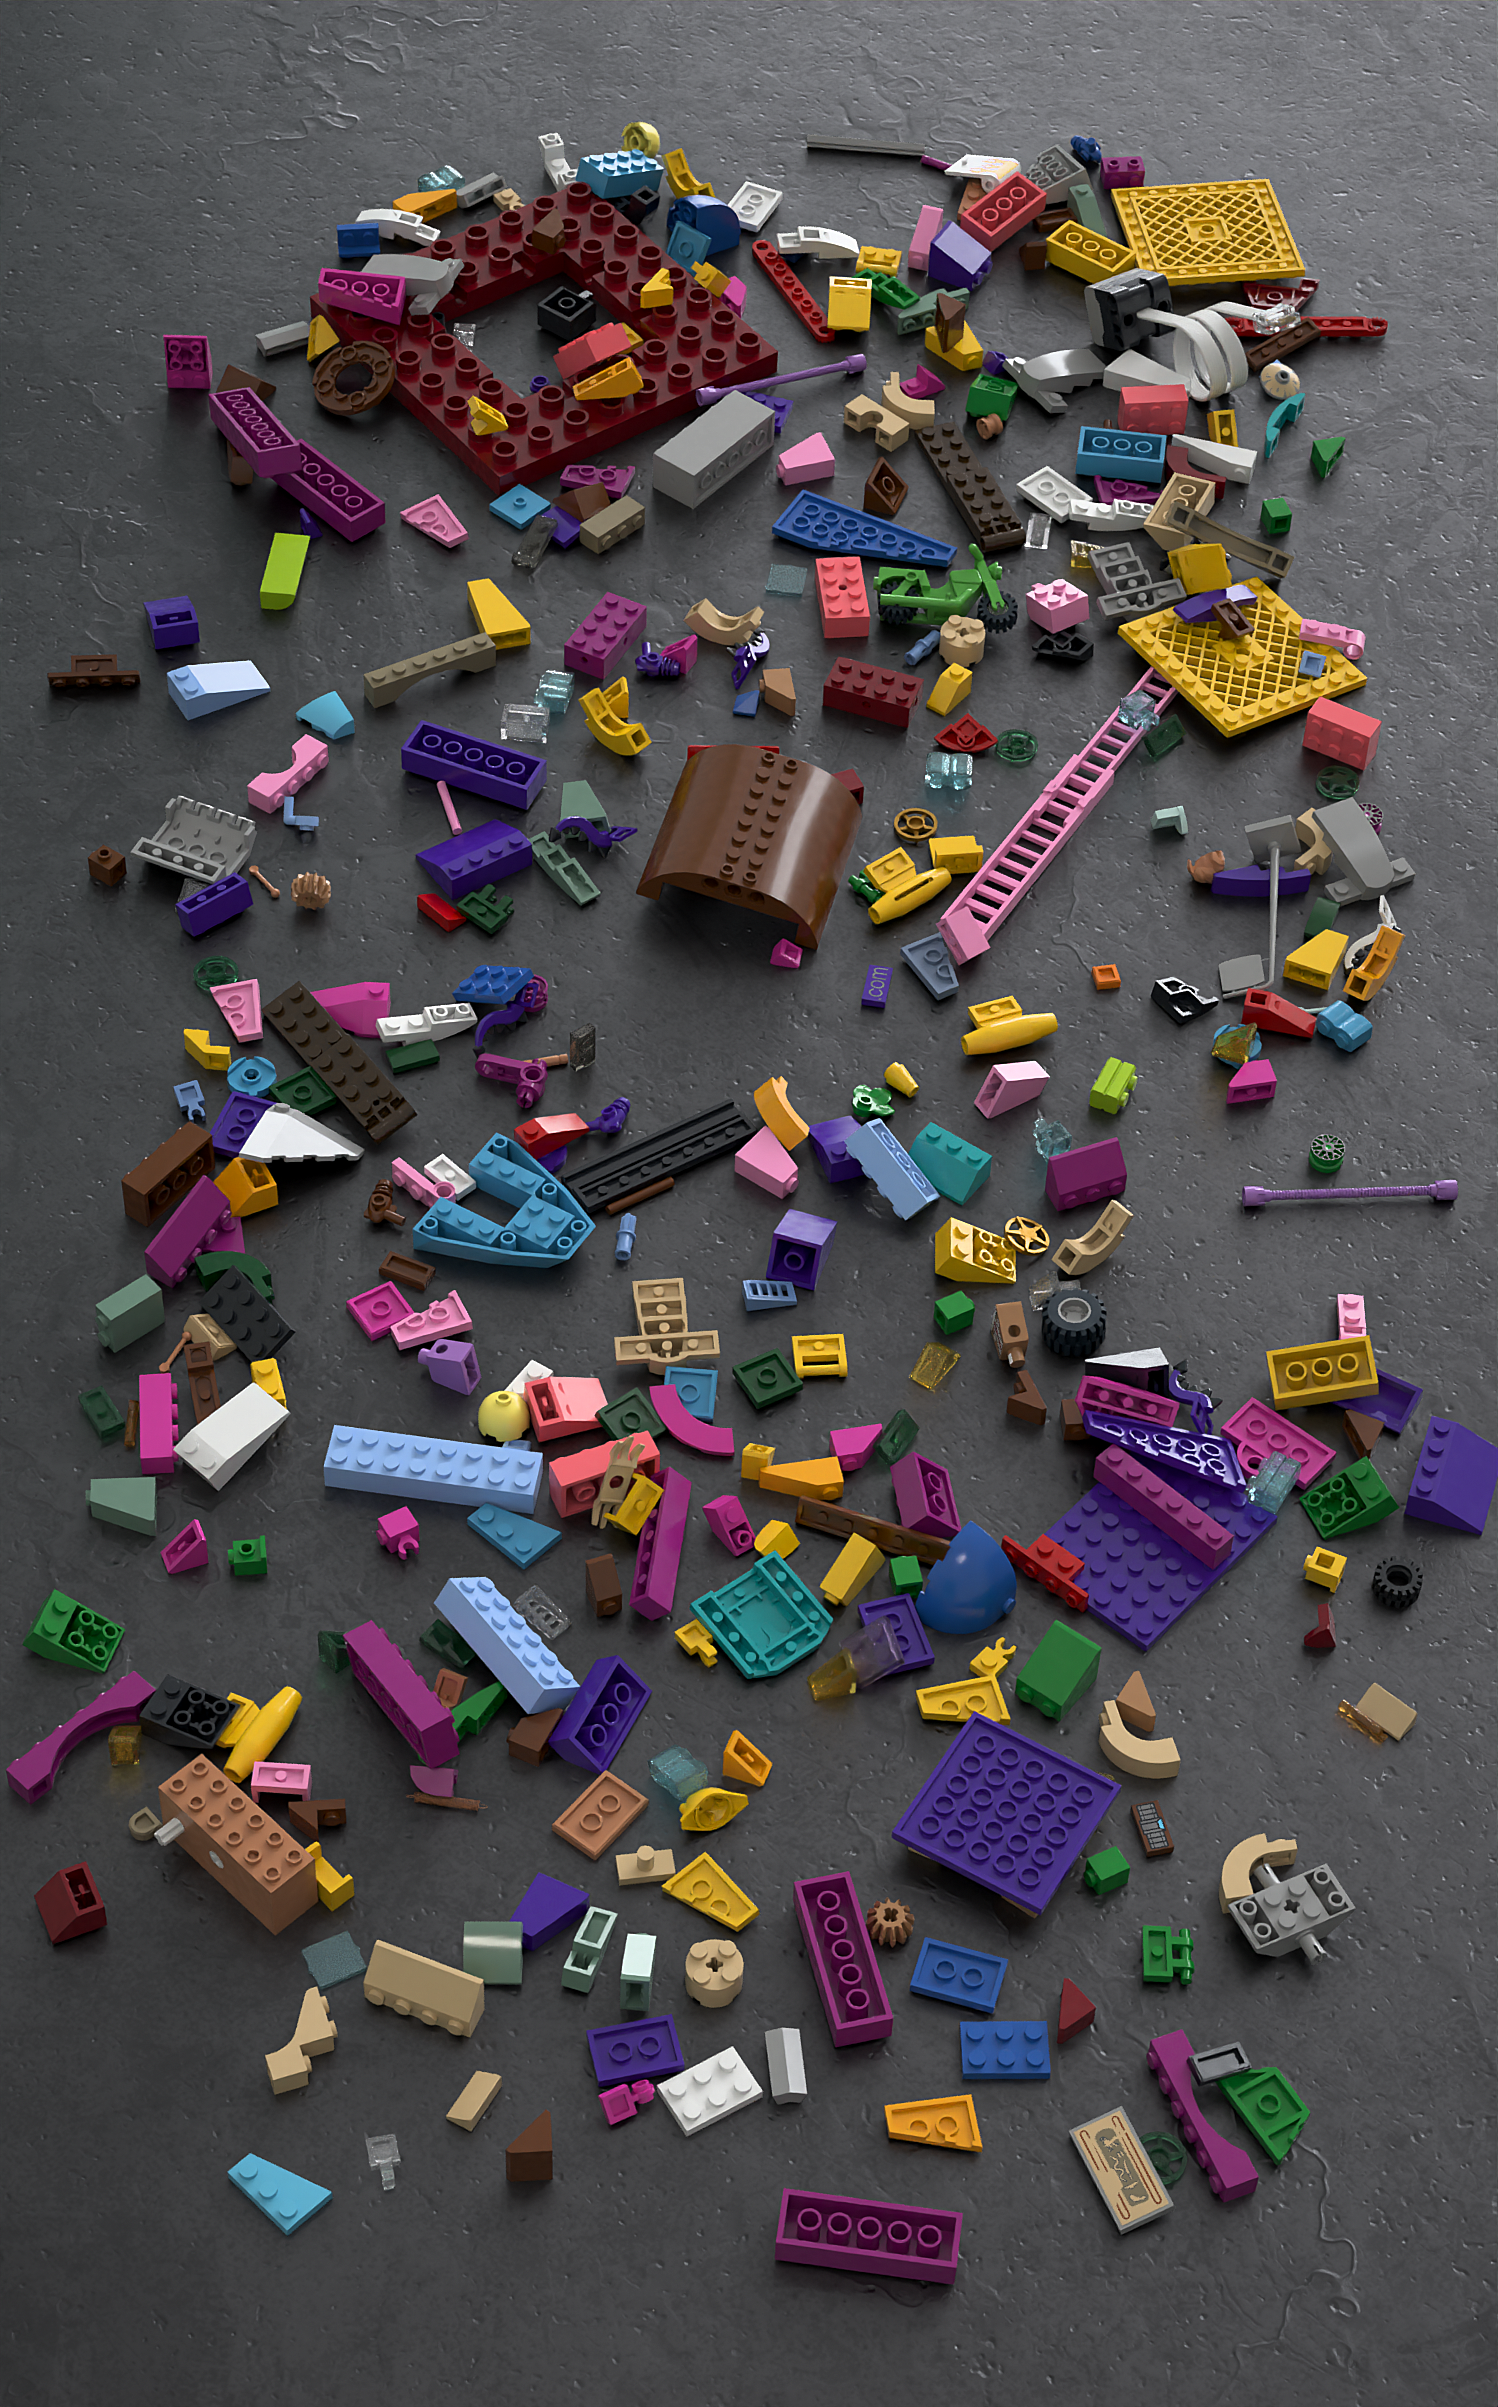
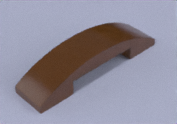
M209 1341L183 1345L197 1425L221 1407Z

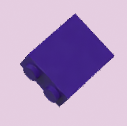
M948 221L930 242L928 276L973 291L977 285L981 284L983 277L989 274L992 269L991 252L952 221Z
M789 1209L773 1232L766 1278L792 1282L793 1285L815 1290L834 1244L838 1221Z

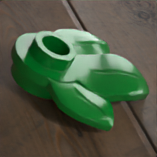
M859 1085L854 1089L852 1107L856 1115L869 1117L874 1113L879 1116H889L895 1113V1110L888 1105L892 1099L890 1091L883 1088L871 1090L866 1085Z

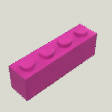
M171 1373L139 1375L140 1459L142 1474L174 1473V1462H179V1456L173 1450L176 1447L174 1446V1441H179L178 1425H173V1420H178V1405L173 1404V1399H178L177 1383L172 1384Z

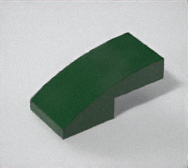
M1318 897L1305 927L1304 936L1314 938L1326 929L1331 930L1341 903Z

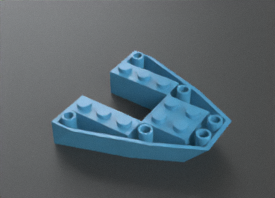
M495 1133L469 1163V1176L476 1181L477 1188L520 1208V1210L504 1228L440 1197L413 1228V1249L490 1264L549 1268L568 1260L596 1226L570 1192L517 1142L499 1133Z

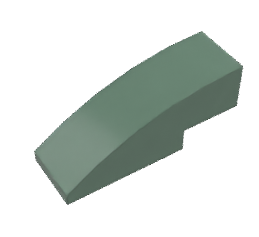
M590 1906L575 1936L572 1951L563 1967L562 1986L589 1993L617 1920V1913Z

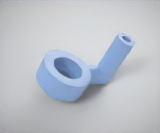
M284 796V823L287 825H300V830L314 831V826H319V817L293 816L294 797Z

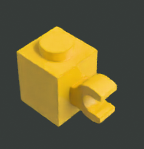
M695 261L691 267L697 272L694 279L718 298H720L731 283L730 279L707 262L702 266Z

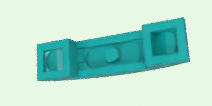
M1299 393L1288 398L1270 416L1264 442L1265 457L1269 458L1277 448L1280 428L1285 421L1295 422L1302 413L1306 394Z

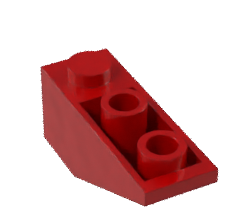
M1248 988L1241 1024L1303 1037H1313L1316 1017L1272 992Z

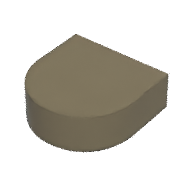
M147 1806L135 1813L129 1821L130 1833L137 1840H149L154 1837L155 1832L163 1827Z

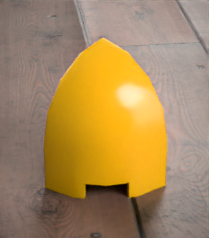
M771 1520L761 1530L754 1542L755 1549L763 1557L776 1550L782 1559L791 1554L800 1544L789 1524Z

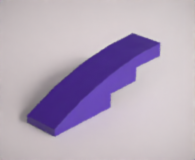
M1237 585L1209 591L1175 606L1173 611L1186 623L1211 622L1218 620L1211 612L1212 604L1231 598L1237 607L1239 605H1254L1258 597L1245 585Z
M1252 865L1214 873L1211 891L1214 894L1232 896H1270V869L1260 871L1258 865ZM1283 866L1279 867L1278 895L1308 891L1311 873L1308 868L1286 873Z

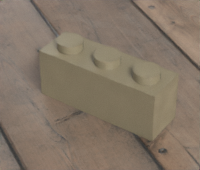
M624 496L580 524V542L595 553H601L645 524V507L629 496Z

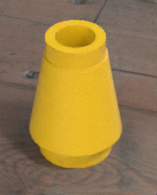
M895 1062L884 1072L883 1076L886 1078V1083L909 1098L914 1096L919 1090V1086L903 1064L899 1065Z

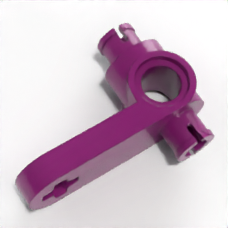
M492 1054L479 1055L475 1069L480 1075L518 1084L516 1088V1094L518 1095L516 1102L519 1106L523 1107L524 1103L527 1102L525 1108L531 1107L532 1102H536L545 1092V1083L548 1078L546 1069L548 1065L544 1060L541 1059L540 1063L537 1064L539 1058L534 1059L532 1063Z

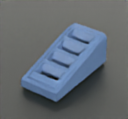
M742 1281V1294L747 1311L797 1305L792 1282ZM782 1291H787L788 1296H783ZM773 1292H777L778 1296H773Z

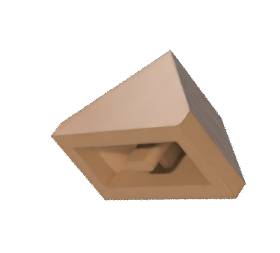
M1135 1671L1117 1697L1116 1706L1121 1719L1148 1732L1153 1731L1156 1714L1139 1671Z

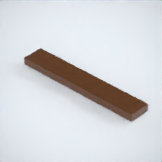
M802 1495L799 1500L795 1522L847 1539H850L852 1534L856 1533L876 1545L879 1549L907 1557L916 1555L918 1561L933 1566L938 1559L943 1562L946 1553L951 1548L949 1546L951 1541L805 1495Z

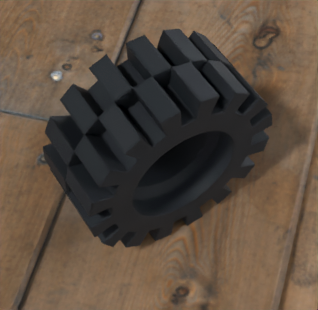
M1391 1556L1390 1561L1388 1558H1385L1382 1563H1378L1374 1573L1372 1588H1374L1373 1593L1375 1596L1379 1595L1378 1600L1382 1602L1386 1599L1385 1605L1390 1606L1391 1602H1393L1397 1608L1400 1607V1603L1406 1607L1409 1605V1601L1413 1604L1416 1598L1419 1597L1423 1573L1422 1571L1419 1572L1420 1567L1417 1564L1413 1566L1414 1561L1411 1559L1405 1562V1557L1400 1556V1560H1396V1556ZM1399 1577L1408 1584L1406 1586H1395L1387 1579Z

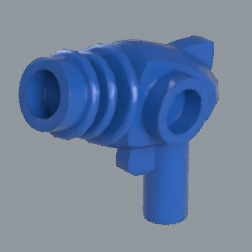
M1076 135L1071 139V146L1085 161L1101 162V148L1094 138L1087 139Z

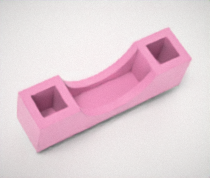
M305 734L291 747L293 766L290 769L277 774L261 773L247 785L249 803L269 814L276 808L281 807L284 803V796L290 797L292 794H295L320 769L326 767L329 762L328 745Z

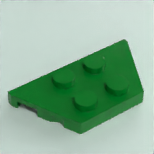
M1265 2067L1260 2070L1251 2068L1249 2072L1216 2081L1217 2086L1275 2164H1281L1309 2119L1310 2111L1278 2068Z

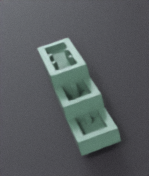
M545 831L528 839L532 844V856L537 863L578 904L583 905L600 896V891L575 858L570 859L560 844L555 846L554 843L549 842V836Z

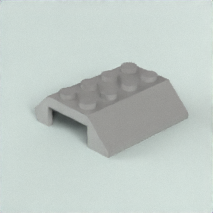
M178 796L177 801L172 798L165 806L166 822L152 840L142 837L130 852L131 856L210 884H214L234 872L237 873L250 856L257 834L254 827L255 821L239 816L235 824L237 817L235 814L218 809L214 817L215 807L197 802L193 810L195 800L183 796Z

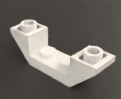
M558 133L538 137L545 169L557 191L566 189L570 183L577 182L575 178L578 169L570 170L564 159V144Z

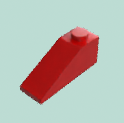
M576 1113L534 1118L514 1129V1141L537 1160L589 1132L590 1128Z

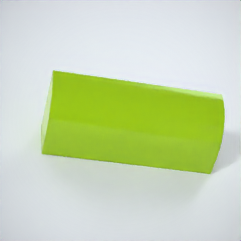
M275 533L260 589L261 608L279 610L289 607L294 602L310 536Z

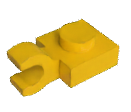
M697 1619L675 1631V1639L690 1656L698 1652L701 1660L708 1668L717 1663V1659L714 1657L717 1651L710 1645L713 1643V1636Z

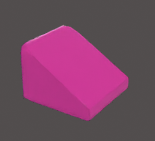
M783 938L774 947L770 963L778 966L798 968L803 949Z

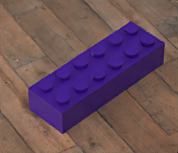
M424 720L419 722L401 748L402 769L437 781H445L447 784L526 810L547 781V760Z

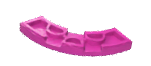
M675 1384L649 1387L655 1412L659 1415L669 1433L685 1445L699 1449L703 1453L735 1456L732 1428L710 1426L694 1418L682 1405Z

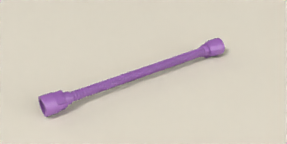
M863 354L848 356L841 363L721 389H715L714 386L697 389L696 400L699 406L717 403V399L729 395L734 390L742 393L839 371H848L849 374L866 370L867 363Z
M1456 1180L1435 1181L1434 1184L1421 1187L1340 1188L1336 1190L1314 1189V1191L1313 1189L1298 1191L1277 1190L1272 1192L1270 1189L1264 1190L1263 1186H1244L1242 1189L1243 1206H1264L1265 1202L1272 1200L1329 1199V1197L1330 1199L1345 1197L1366 1198L1370 1196L1392 1197V1195L1393 1197L1428 1195L1436 1197L1437 1200H1456L1458 1186Z

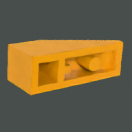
M455 189L408 194L393 201V210L422 216V223L457 208V192Z
M630 357L574 385L573 390L577 400L626 397L629 394L637 393L644 386L639 372Z
M837 1457L759 1467L760 1488L798 1497L805 1495L817 1500H834L843 1497L844 1480Z

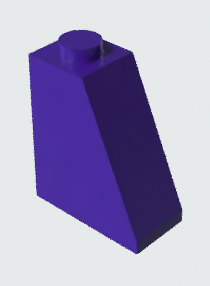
M538 1872L509 1921L522 1922L523 1924L522 1948L534 1951L586 1915L589 1910V1894Z

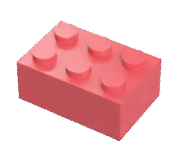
M1184 384L1121 387L1117 418L1119 430L1158 435L1184 434L1188 408V397Z
M1319 697L1308 712L1302 746L1364 771L1376 755L1382 721Z

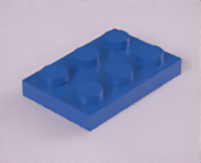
M481 965L474 970V973L468 979L460 982L459 987L452 994L456 1001L505 1004L534 977L531 968Z
M925 1937L911 1980L910 1991L993 2014L1007 1969L1008 1959Z
M1047 2021L960 2022L962 2079H1050Z

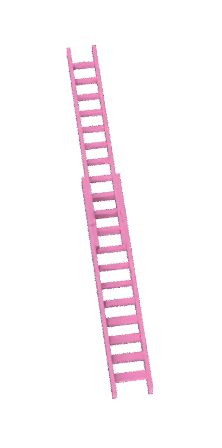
M1152 666L1149 668L1079 756L1074 754L1054 780L1049 782L1041 796L941 917V920L968 906L970 910L990 918L987 924L976 920L987 941L1113 785L1116 769L1179 692L1173 686L1169 691H1165L1149 684L1153 677L1169 683ZM1142 690H1145L1163 699L1156 704L1138 695ZM1132 703L1152 710V712L1146 717L1128 708ZM1121 716H1125L1142 725L1138 730H1135L1117 721ZM1111 729L1131 736V738L1125 743L1107 734ZM1102 741L1121 751L1115 756L1096 747ZM1092 754L1111 763L1106 769L1086 762V760ZM1079 768H1082L1100 777L1094 783L1075 775ZM1067 784L1086 792V794L1082 796L1064 787ZM1058 798L1076 807L1071 809L1053 800ZM1046 811L1065 819L1063 828L1041 819L1040 816ZM1031 824L1058 834V836L1052 842L1027 831ZM1022 837L1047 848L1043 855H1040L1016 843ZM1009 851H1012L1036 863L1030 869L1005 858ZM1000 865L1025 877L1019 882L994 870ZM986 880H990L1013 890V892L1008 896L983 885ZM976 893L1002 906L997 910L972 899V897Z

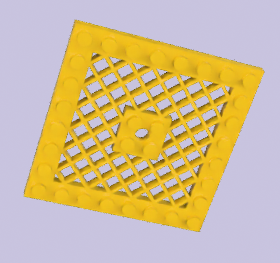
M1269 179L1111 189V198L1130 250L1136 252V268L1164 274L1169 286L1195 285L1199 283L1214 284L1217 282L1244 280L1255 281L1259 279L1274 280L1277 278L1305 276V267Z
M1257 576L1232 585H1245L1258 597L1254 605H1239L1238 607L1242 614L1247 616L1246 619L1255 629L1254 633L1238 639L1218 638L1222 628V624L1219 621L1186 623L1173 611L1175 606L1121 625L1118 628V634L1227 738L1314 705L1319 697L1331 699L1362 687L1367 682V677L1333 646L1299 639L1303 618ZM1304 650L1326 656L1322 670L1325 673H1322L1320 678L1298 672Z

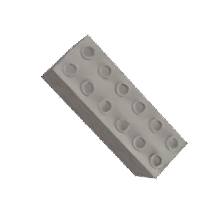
M734 390L653 453V487L694 509L774 445L775 411Z

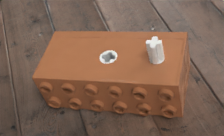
M203 1754L199 1755L158 1787L163 1827L154 1833L158 1843L161 1846H166L172 1840H175L275 1936L318 1902L315 1858Z

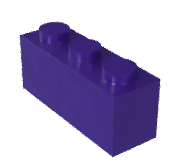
M234 872L175 905L182 928L195 937L204 933L209 928L223 923L231 916L243 912L254 904L248 882Z

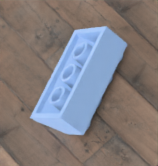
M880 1118L865 1123L844 1141L847 1145L848 1153L854 1159L857 1158L860 1161L865 1175L870 1179H874L878 1184L877 1189L884 1198L888 1197L893 1204L894 1212L900 1218L905 1220L912 1218L941 1197Z

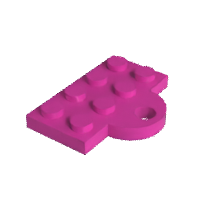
M1253 1397L1221 1427L1220 1431L1222 1436L1231 1439V1442L1239 1446L1236 1456L1243 1475L1259 1483L1274 1482L1284 1476L1305 1490L1336 1457L1335 1451ZM1255 1463L1261 1466V1469L1254 1470L1248 1465Z

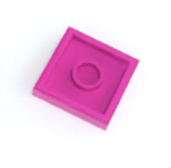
M391 1281L346 1301V1307L371 1341L390 1333L391 1326L415 1313Z

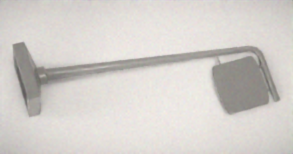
M1291 815L1245 826L1255 862L1259 863L1270 860L1269 958L1261 960V955H1249L1219 964L1222 991L1232 992L1224 994V999L1247 994V988L1253 987L1252 989L1265 990L1274 982L1279 857L1301 852ZM1269 959V981L1265 985L1257 986L1265 982L1262 961Z

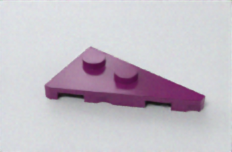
M1094 475V485L1099 501L1106 505L1112 506L1114 499L1155 505L1164 491L1161 490L1160 494L1147 491V486L1126 483L1117 479L1111 483L1101 480L1100 475Z

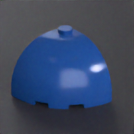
M690 195L675 200L673 202L674 206L669 208L666 226L672 233L677 221H682L712 238L706 256L739 245L741 230L738 216L727 204L719 199L707 195Z
M970 1521L949 1543L951 1548L946 1553L943 1562L938 1559L927 1576L930 1582L925 1592L921 1591L915 1605L922 1623L932 1629L945 1633L968 1634L980 1631L992 1625L1004 1613H1010L1016 1605L1017 1582L1009 1559L988 1533Z

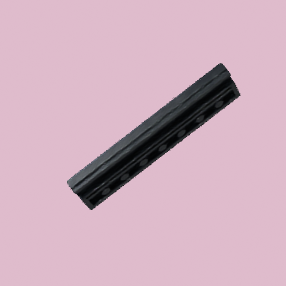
M730 1098L561 1176V1183L565 1184L583 1209L589 1214L751 1140L758 1133V1129L743 1111H739L736 1108L734 1100Z

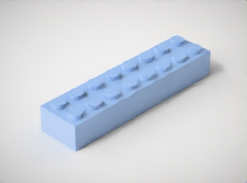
M334 1425L324 1463L325 1486L477 1507L488 1503L506 1511L534 1514L543 1474V1453Z

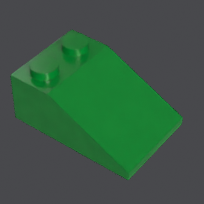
M979 374L970 386L965 411L970 412V415L974 417L988 416L995 413L999 416L1001 422L1003 420L1006 421L1011 413L1020 386L1016 382Z

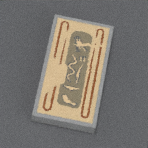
M1122 2106L1069 2130V2135L1121 2235L1175 2210L1170 2196Z

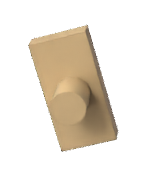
M642 1846L638 1849L637 1853L616 1855L619 1886L670 1880L676 1875L672 1849L654 1851L650 1846Z

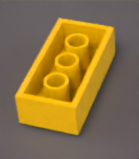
M1068 220L1046 239V261L1093 284L1135 269L1136 252L1071 220Z
M1369 1335L1266 1351L1275 1411L1379 1394L1378 1377Z

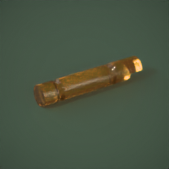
M129 1400L124 1438V1445L127 1447H132L135 1444L139 1401Z
M1345 1699L1341 1701L1338 1706L1341 1711L1370 1731L1382 1742L1388 1738L1383 1733L1381 1726L1375 1724L1373 1720L1354 1706H1351Z

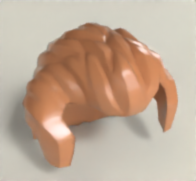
M1219 850L1201 856L1195 861L1194 866H1192L1190 859L1187 860L1188 872L1200 883L1212 884L1213 874L1224 872L1225 858L1223 852Z

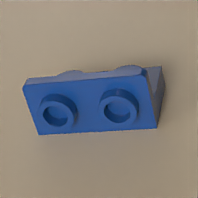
M378 223L337 225L340 258L380 255Z

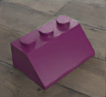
M1115 1137L1049 1157L1045 1191L1057 1211L1070 1209L1086 1202H1093L1099 1198L1116 1195L1125 1191L1127 1171L1118 1138Z
M914 1451L890 1467L892 1484L897 1497L896 1503L902 1519L901 1526L938 1538L956 1536L961 1531L947 1469Z

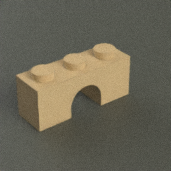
M860 395L845 405L844 423L858 432L869 427L876 428L875 442L890 452L908 441L909 423L873 400Z

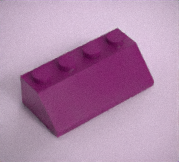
M203 1175L144 1251L147 1273L170 1288H173L177 1282L183 1281L188 1272L187 1268L191 1263H195L194 1258L202 1255L204 1246L207 1243H212L217 1235V1229L221 1224L225 1225L232 1214L230 1200L207 1176Z

